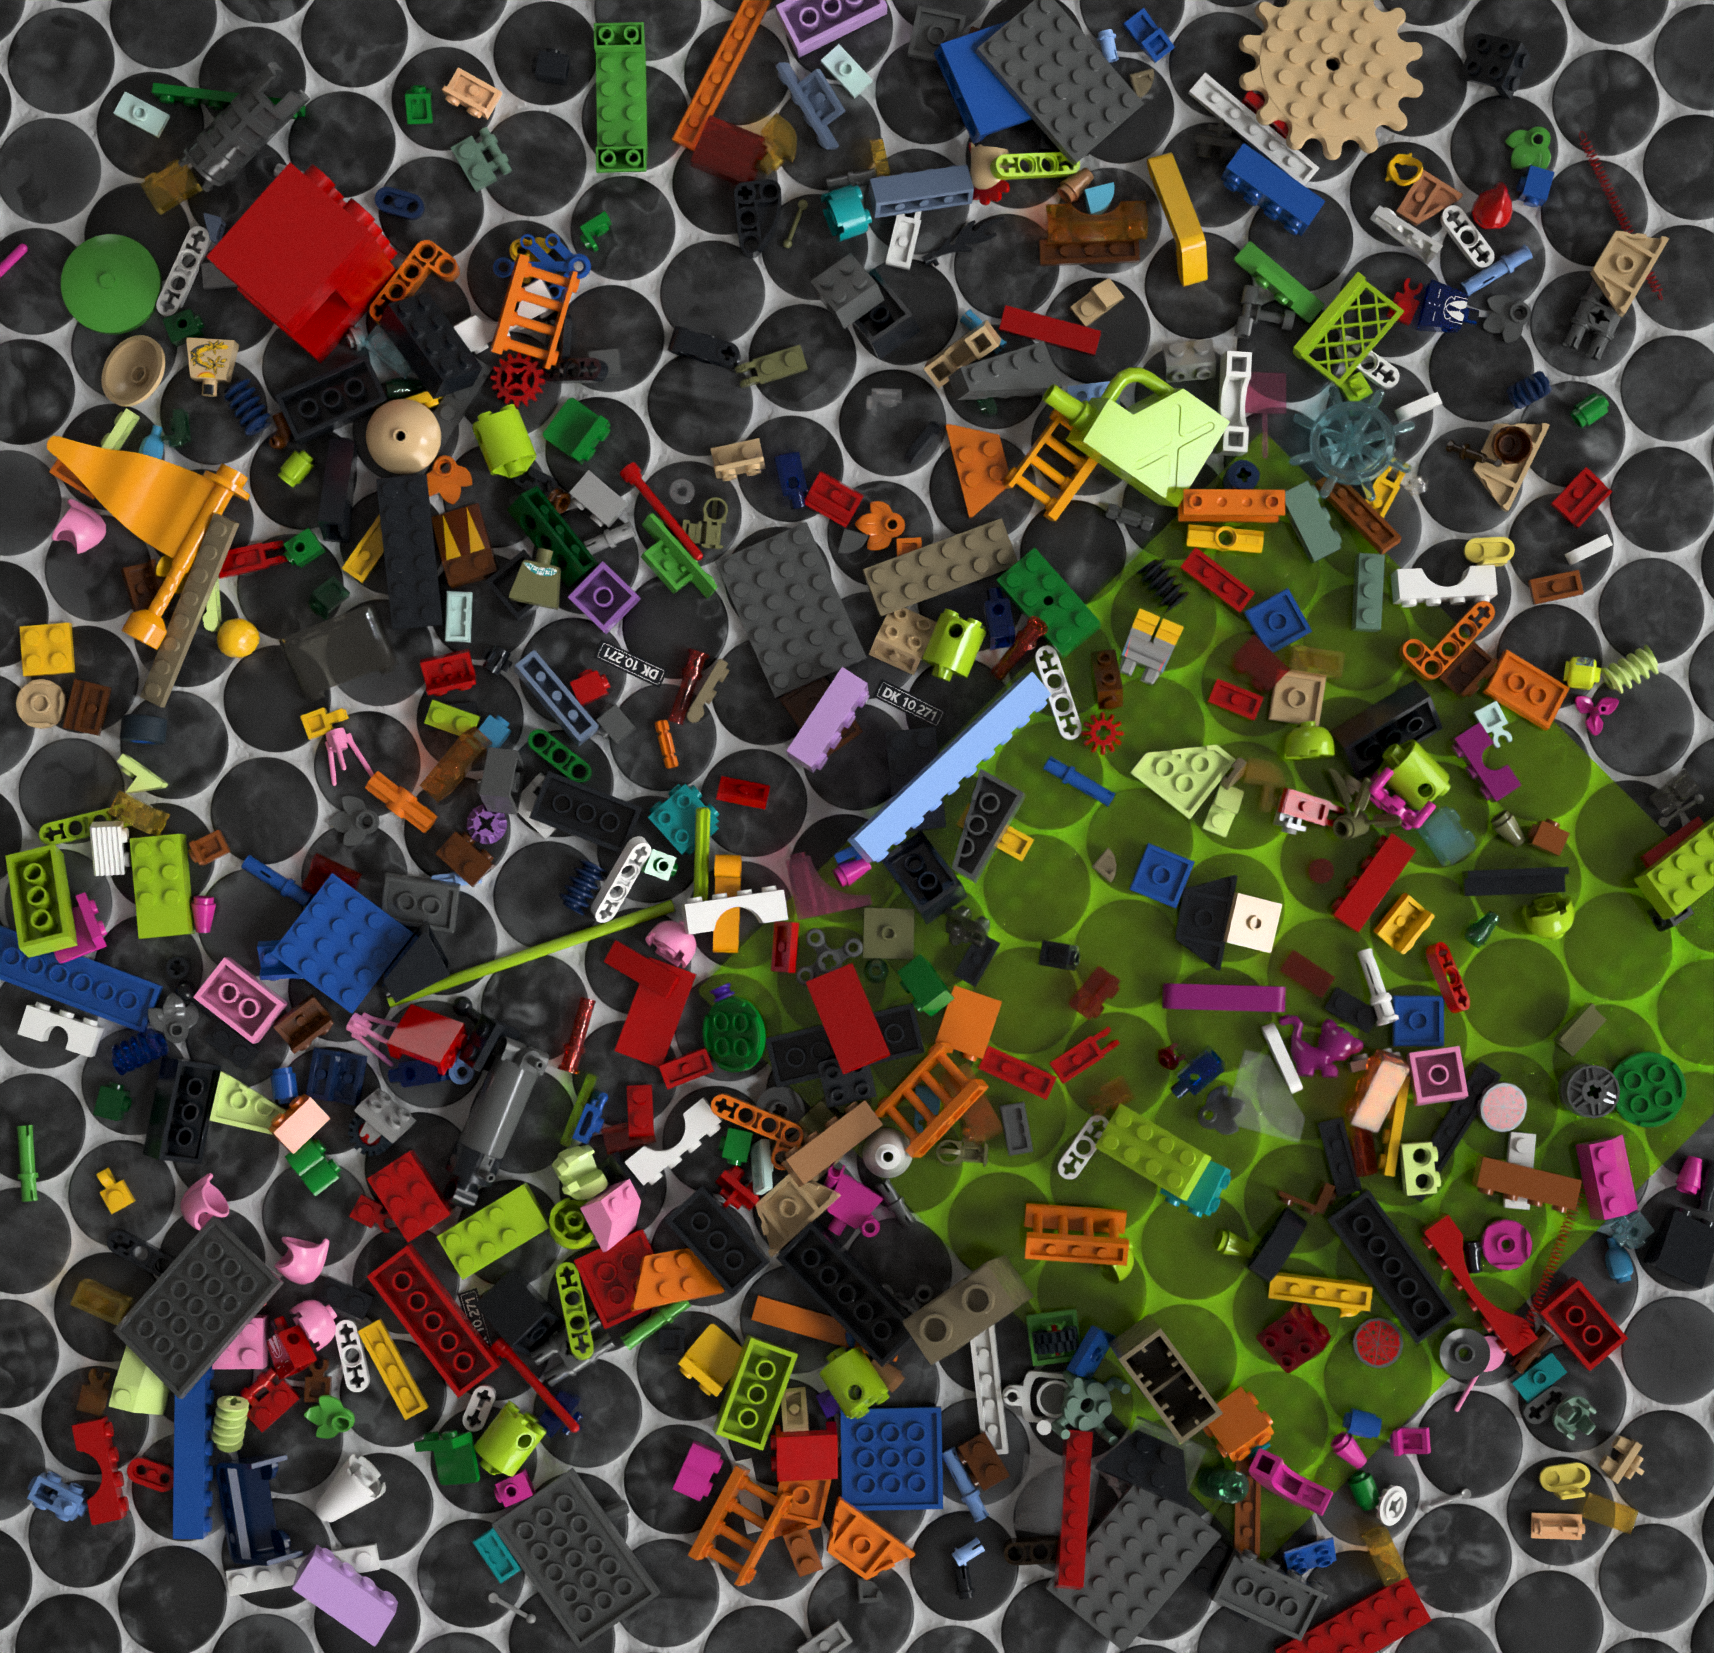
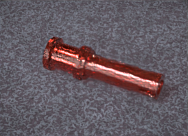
M1031 616L1027 621L1026 627L1017 632L1013 645L991 670L992 674L997 671L994 675L997 679L1004 680L1025 652L1034 649L1039 637L1047 633L1048 627L1042 619Z
M690 648L688 649L689 657L685 668L681 669L683 678L670 717L668 718L669 721L683 725L697 681L703 678L701 673L705 661L710 657L708 654ZM698 658L695 669H693L695 660ZM687 689V693L681 710H679L685 690Z
M583 997L580 998L569 1043L566 1042L563 1047L565 1052L562 1063L557 1068L578 1075L580 1073L578 1067L581 1056L586 1051L583 1045L596 1003L594 1000Z

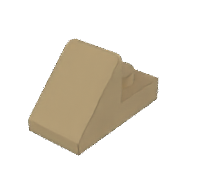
M1108 278L1092 287L1087 295L1070 307V310L1083 326L1088 327L1125 297L1111 279Z
M806 1388L785 1389L781 1400L783 1432L809 1431Z

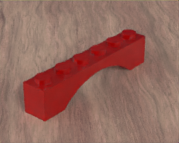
M1442 1213L1420 1229L1423 1235L1420 1239L1429 1251L1433 1248L1438 1255L1435 1259L1443 1271L1449 1270L1453 1276L1450 1281L1459 1292L1463 1290L1468 1298L1465 1302L1473 1312L1478 1311L1483 1318L1480 1320L1481 1324L1488 1333L1493 1331L1498 1338L1495 1343L1503 1353L1508 1352L1510 1355L1515 1356L1538 1339L1533 1331L1523 1329L1531 1334L1521 1333L1528 1338L1527 1342V1339L1519 1334L1523 1332L1521 1328H1526L1523 1326V1323H1526L1524 1318L1497 1308L1476 1288L1469 1276L1464 1261L1463 1234L1448 1214Z
M1069 1430L1070 1437L1063 1439L1062 1511L1054 1588L1080 1590L1084 1587L1093 1432Z

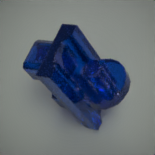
M561 1390L555 1399L571 1414L582 1398L577 1394L573 1397ZM548 1409L545 1410L538 1420L547 1429L546 1434L550 1438L554 1436L563 1424L560 1418ZM579 1411L572 1417L579 1424L577 1432H580L583 1428L579 1423L583 1414ZM567 1426L562 1430L566 1435L571 1432Z

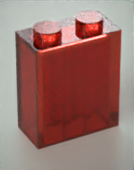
M709 115L691 158V165L696 169L736 185L742 182L755 181L758 174L756 165L759 160L763 161L768 146H765V137Z

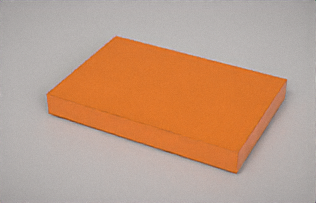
M1506 649L1495 666L1497 668L1496 671L1490 676L1482 693L1543 730H1548L1570 687Z

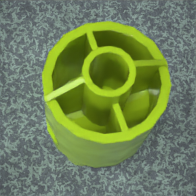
M515 405L504 406L500 409V412L495 414L488 411L477 416L479 421L473 423L472 430L490 474L508 478L524 474L537 458L519 410L515 408Z
M945 609L944 613H941L922 657V661L934 667L931 675L950 682L952 675L967 679L985 637L986 627L973 618L968 617L967 621L959 617L958 613ZM959 631H963L961 636L955 638Z
M1413 739L1407 740L1400 745L1397 743L1391 745L1382 755L1384 761L1378 769V775L1381 774L1385 767L1391 769L1394 774L1386 783L1413 810L1420 812L1428 800L1432 802L1438 795H1445L1451 788V785L1448 783L1449 774Z
M840 1347L826 1357L829 1364L821 1370L819 1375L847 1418L853 1419L856 1417V1419H860L869 1413L868 1407L874 1403L879 1405L890 1397L887 1393L889 1391L861 1347H856L847 1352L843 1347ZM860 1389L862 1390V1395H861V1397H860V1395H859Z
M508 1401L474 1445L475 1451L483 1458L479 1464L492 1475L504 1473L513 1477L547 1431L537 1424L538 1419L528 1411L525 1414L521 1413L517 1405Z

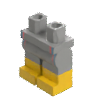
M1139 608L1119 657L1121 659L1119 671L1127 676H1131L1136 665L1142 667L1144 672L1140 681L1152 686L1158 676H1161L1184 627L1163 618L1151 642V637L1160 617Z

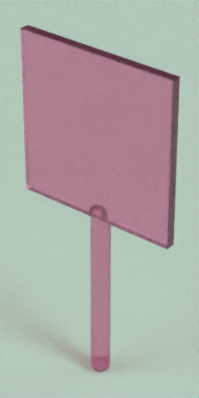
M1251 372V378L1247 387L1245 413H1262L1263 458L1265 459L1268 457L1267 414H1286V373Z

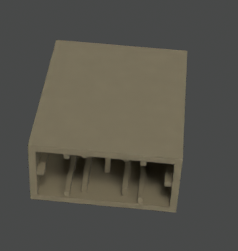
M1150 1314L1109 1343L1121 1364L1180 1444L1187 1441L1223 1414Z

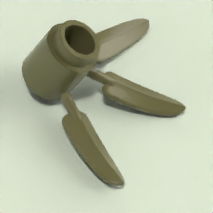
M1328 769L1340 802L1344 805L1347 814L1339 816L1333 823V832L1338 838L1349 840L1367 833L1369 826L1372 824L1376 828L1398 826L1402 823L1401 817L1395 814H1376L1373 816V820H1369L1367 815L1362 812L1366 809L1371 795L1369 788L1372 782L1368 777L1364 778L1354 802L1355 810L1351 812L1348 803L1352 801V798L1343 778L1336 769Z

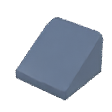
M204 213L210 240L216 246L223 237L226 223L221 217Z

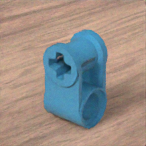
M917 1085L915 1094L934 1115H938L940 1099L928 1086ZM915 1109L914 1127L919 1133H922L924 1131L923 1126L919 1125L918 1122L923 1120V1117Z

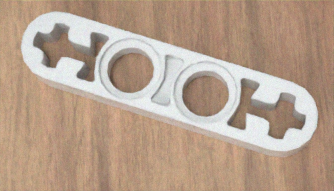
M196 226L189 230L156 304L157 310L165 318L180 313L199 272L201 263H203L211 245L209 233L203 227ZM202 233L205 241L198 242L196 248L200 253L197 254L194 250L188 248L189 246L195 248L197 241L194 239V236H199ZM186 255H194L196 262L194 266L187 268L183 265V258ZM177 277L184 278L186 282L185 287L181 290H175L172 285ZM171 291L172 293L180 297L179 299H177L176 297L173 298L172 304L175 307L173 310L169 309L166 312V309L163 307V304L169 303L171 301L172 296L168 294V292Z
M1043 646L1036 652L1035 662L1043 685L1051 693L1048 701L1058 731L1064 739L1074 740L1081 734V722L1058 654L1053 647ZM1043 651L1053 655V658L1050 659L1051 667L1057 665L1058 670H1050L1044 674L1043 669L1048 667L1045 661H1040L1039 659L1043 655ZM1056 674L1060 676L1061 685L1058 688H1051L1048 685L1047 679L1050 675ZM1057 699H1067L1069 709L1065 712L1058 711L1055 707ZM1071 712L1073 713L1074 717H1069L1071 725L1077 726V729L1074 730V735L1070 736L1069 732L1065 733L1063 731L1067 724L1065 719L1060 721L1058 716L1062 717Z
M642 836L633 837L626 844L591 905V912L600 923L608 922L616 915L651 854V847ZM632 865V868L628 873H621L623 868ZM620 886L618 892L610 894V890L613 887Z

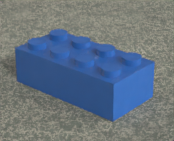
M1245 143L1242 144L1229 162L1221 177V180L1224 181L1223 185L1232 192L1237 190L1244 195L1243 199L1252 206L1258 205L1265 210L1264 214L1273 221L1279 220L1284 224V228L1293 235L1298 234L1302 236L1325 203V200Z

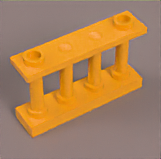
M1054 409L1049 415L1051 421L1018 467L1013 466L1005 476L1007 482L1004 485L1009 489L1017 484L1044 504V508L1047 511L1043 516L1049 521H1056L1098 463L1088 455L1086 457H1079L1051 435L1059 423L1070 431L1073 429V426L1069 425V419ZM1045 443L1074 465L1073 468L1076 470L1071 477L1063 476L1037 456V453ZM1030 463L1060 485L1061 491L1056 498L1048 496L1022 476Z

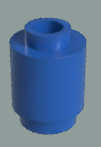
M292 1067L272 1069L273 1076H270L273 1100L278 1099L279 1104L290 1103L293 1097L298 1096L296 1073H293Z
M1351 1408L1349 1413L1345 1412L1342 1427L1346 1428V1433L1369 1439L1372 1437L1377 1438L1381 1430L1382 1419L1376 1417L1374 1413Z

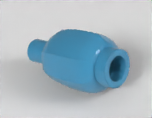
M153 425L151 434L143 439L138 453L162 460L164 443L161 439L162 427Z
M1617 1237L1606 1239L1609 1249L1605 1254V1262L1609 1276L1615 1279L1617 1284L1631 1281L1630 1275L1633 1273V1265L1628 1252L1619 1246Z

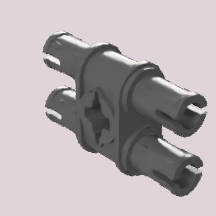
M1593 279L1586 295L1580 298V304L1574 317L1570 319L1572 326L1563 342V346L1567 348L1568 345H1571L1569 349L1577 351L1585 331L1593 334L1594 338L1585 356L1588 358L1593 356L1592 360L1600 361L1607 343L1614 339L1613 334L1623 317L1617 314L1610 303L1608 306L1601 304L1600 299L1603 292ZM1595 314H1598V315H1599V317H1598V320H1600L1599 323H1595V317H1594Z
M595 1311L588 1315L591 1331L602 1326L600 1318L590 1324L592 1320L598 1317ZM584 1319L577 1323L570 1322V1326L575 1330L581 1329L585 1324ZM564 1328L555 1335L551 1334L548 1338L549 1341L530 1351L532 1358L540 1353L543 1354L534 1360L538 1366L555 1354L561 1356L562 1362L543 1373L546 1380L556 1375L548 1381V1384L553 1387L569 1375L576 1376L577 1372L591 1363L595 1364L598 1360L597 1357L616 1347L613 1340L603 1345V1343L612 1338L609 1333H605L604 1336L593 1342L594 1352L592 1356L586 1360H579L572 1353L569 1354L567 1352V1349L570 1347L568 1343L570 1342L567 1328ZM572 1335V1338L578 1337L579 1348L577 1350H580L581 1354L586 1353V1348L590 1347V1345L584 1344L582 1335Z

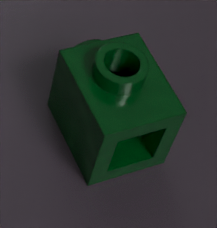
M191 309L162 319L171 343L176 347L186 344L187 337L201 338L204 336L202 328H205L203 319L199 313L195 314Z
M110 1081L109 1085H101L93 1115L114 1121L123 1120L125 1112H128L131 1107L132 1098L129 1097L131 1091L124 1089L125 1085Z

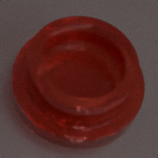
M1319 858L1310 864L1308 873L1314 882L1326 883L1333 877L1334 868L1329 860Z

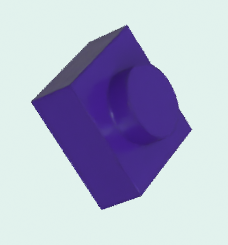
M829 1389L816 1394L827 1419L840 1413L841 1408Z

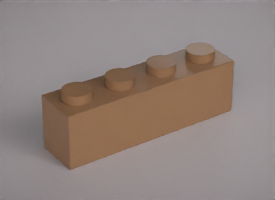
M865 1100L859 1104L856 1101L843 1109L846 1114L840 1119L834 1116L824 1124L826 1127L824 1131L820 1134L817 1130L804 1139L806 1141L804 1146L799 1149L796 1145L784 1154L787 1159L781 1162V1164L798 1187L805 1185L883 1125Z

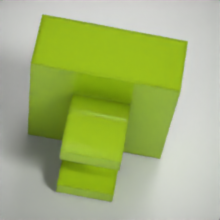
M1361 371L1349 377L1340 387L1350 406L1373 393Z

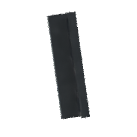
M1569 867L1462 871L1463 896L1566 892L1565 875L1569 874Z

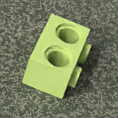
M1430 1141L1401 1143L1399 1146L1403 1194L1411 1196L1438 1193L1437 1187L1441 1186L1439 1172H1435L1434 1163L1438 1161L1437 1147L1433 1146ZM1419 1148L1423 1149L1425 1158L1421 1162H1415L1413 1159L1414 1151ZM1420 1174H1425L1428 1179L1427 1184L1419 1188L1416 1185V1178Z

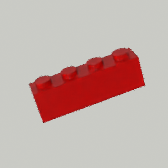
M1388 833L1386 836L1381 835L1374 845L1377 850L1372 857L1370 855L1366 856L1360 865V868H1362L1360 874L1357 877L1354 875L1345 886L1348 890L1343 898L1338 896L1331 906V909H1333L1331 916L1355 933L1361 930L1417 851L1393 833Z

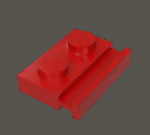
M1585 467L1550 505L1577 529L1613 491L1608 489L1595 474Z
M820 471L803 504L846 528L864 495Z

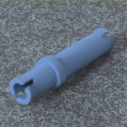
M1524 244L1509 255H1502L1499 257V261L1466 281L1461 282L1460 287L1463 293L1469 297L1502 275L1514 272V268L1533 258L1530 249Z
M951 1447L942 1452V1457L962 1495L961 1500L963 1503H966L974 1518V1522L981 1521L989 1516L979 1497L981 1493L979 1489H975L956 1453V1448Z

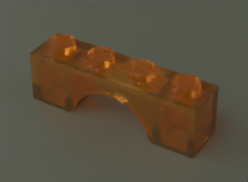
M1146 200L1121 201L1115 210L1102 215L1082 213L1075 209L1072 204L1046 205L1047 242L1066 243L1147 239L1148 213Z

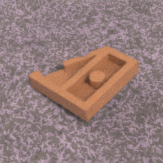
M1423 170L1421 177L1413 183L1395 214L1417 226L1459 201L1463 194Z

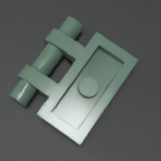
M487 127L479 131L483 139L481 142L476 143L473 136H470L451 147L452 152L476 192L497 181L493 171L500 168L503 175L512 171L508 164V157L505 153L502 154L497 145V138L494 134L490 133ZM487 149H489L494 158L489 163L482 154Z

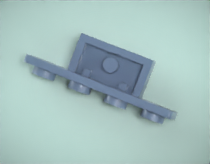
M779 62L775 65L779 71L778 77L790 89L793 102L801 107L806 123L815 130L818 143L827 150L838 148L839 144L827 125L846 111L822 71L816 69L800 81L789 63Z

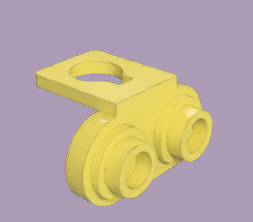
M1506 537L1473 538L1464 547L1465 558L1471 563H1477V566H1503L1508 563L1507 561L1513 557L1515 552L1513 542Z
M1572 1462L1543 1468L1539 1475V1482L1544 1489L1554 1492V1495L1560 1500L1585 1497V1492L1580 1488L1585 1487L1589 1483L1591 1475L1589 1469L1584 1464Z

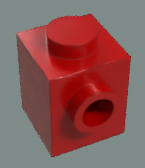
M592 669L579 673V678L570 682L575 696L582 707L608 696L607 689L611 687L605 673L600 675L597 670L593 672Z

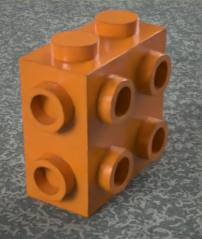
M1239 1387L1217 1403L1223 1414L1203 1428L1209 1438L1214 1436L1218 1441L1215 1447L1222 1457L1226 1458L1228 1456L1233 1463L1236 1460L1241 1461L1251 1453L1250 1450L1257 1445L1262 1446L1271 1439V1435L1274 1434L1270 1426L1274 1422L1265 1410L1260 1412L1256 1407L1259 1404L1256 1397L1251 1391L1246 1393L1242 1387Z

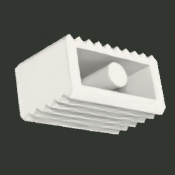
M123 821L92 822L90 837L94 876L124 875L127 868L131 867V853L126 852L125 843H129L128 828H124Z

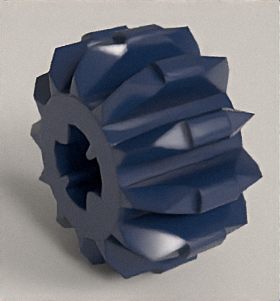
M1537 371L1508 387L1507 393L1510 402L1515 408L1522 409L1548 395L1552 388L1543 371Z

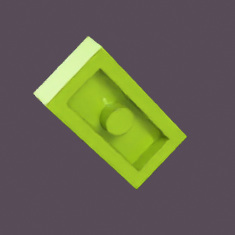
M433 699L424 724L473 740L471 738L475 734L481 716Z

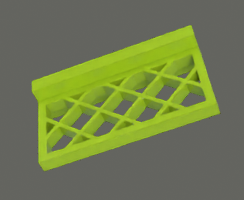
M1359 272L1354 275L1293 348V354L1300 360L1302 358L1338 388L1343 385L1404 313L1403 309L1365 280L1366 277ZM1365 289L1374 295V304L1360 305L1359 296ZM1356 301L1357 305L1351 306ZM1389 307L1395 314L1389 320H1379L1378 308ZM1375 308L1376 321L1362 322L1361 310ZM1357 310L1358 323L1344 324L1343 315L1345 312ZM1340 319L1341 324L1335 325ZM1377 325V336L1372 339H1363L1362 327ZM1359 327L1360 340L1346 341L1345 328ZM1341 329L1342 342L1328 343V332ZM1324 338L1325 343L1319 344ZM1370 343V344L1366 347V349H1364V344ZM1361 344L1360 356L1347 358L1346 346ZM1343 346L1344 359L1330 360L1328 347ZM1325 348L1326 360L1315 361L1309 355L1314 349ZM1354 362L1348 369V363ZM1345 363V373L1338 379L1331 373L1330 365Z

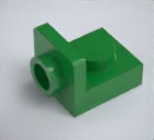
M414 85L406 91L407 124L433 123L432 89H426L425 85Z
M605 211L580 226L582 235L579 237L587 249L591 247L594 252L599 249L592 237L595 235L597 237L602 236L609 231V226L612 225Z

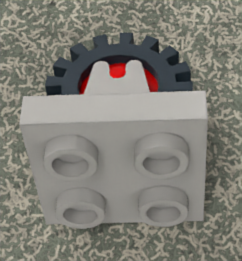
M378 1088L354 1110L358 1115L349 1124L351 1129L348 1131V1135H353L349 1141L350 1143L356 1142L357 1145L354 1148L356 1150L361 1148V1154L364 1155L368 1152V1156H373L375 1153L377 1156L387 1150L410 1129L416 1120L407 1109L400 1107L394 1102L387 1092L381 1091Z

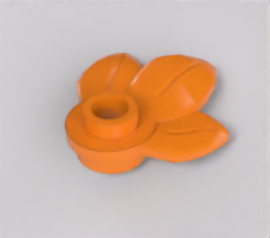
M447 455L436 458L432 465V471L427 474L429 497L440 493L442 498L452 505L460 498L461 487L472 485L470 472L465 467L457 465L456 461ZM443 464L450 466L449 471L446 473L441 471Z
M874 501L870 503L871 513L861 516L855 522V526L864 534L870 535L867 549L878 551L888 547L892 538L899 537L904 532L905 521L901 515L893 513L888 504ZM890 521L897 522L895 529L888 527Z

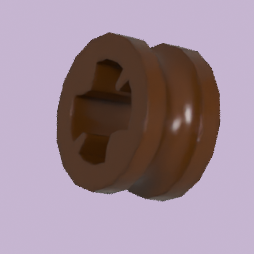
M556 488L550 493L548 500L558 513L561 514L568 509L571 503V495L560 488Z

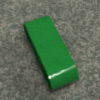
M536 729L530 733L528 737L529 746L568 778L581 784L591 778V767L543 729ZM544 734L547 738V743L545 746L537 748L534 744V739L537 735ZM557 750H564L566 752V759L562 763L554 761V754ZM578 765H583L586 768L585 776L580 779L575 778L573 774L574 768Z

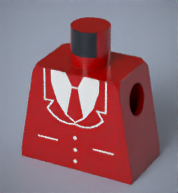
M284 1316L270 1321L275 1335L267 1340V1346L279 1380L299 1373L317 1361L316 1355L300 1325L289 1328Z

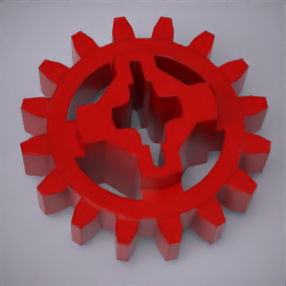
M518 352L517 358L513 359L512 355L508 354V361L505 362L503 359H499L500 368L493 367L497 376H491V380L497 382V384L493 385L492 389L493 391H500L497 394V398L501 400L505 397L506 405L513 401L516 408H519L520 402H523L528 407L529 399L536 402L535 394H543V390L539 386L546 384V381L540 378L544 371L543 369L536 370L540 364L538 361L531 363L532 357L529 355L523 359L522 354ZM513 365H525L522 368L512 367ZM505 372L507 374V381L502 386V377ZM534 374V385L531 388L529 386L530 379L533 377L532 375ZM518 376L522 379L523 383L519 385L515 383L513 378ZM515 392H521L524 395L513 396L512 394H514Z

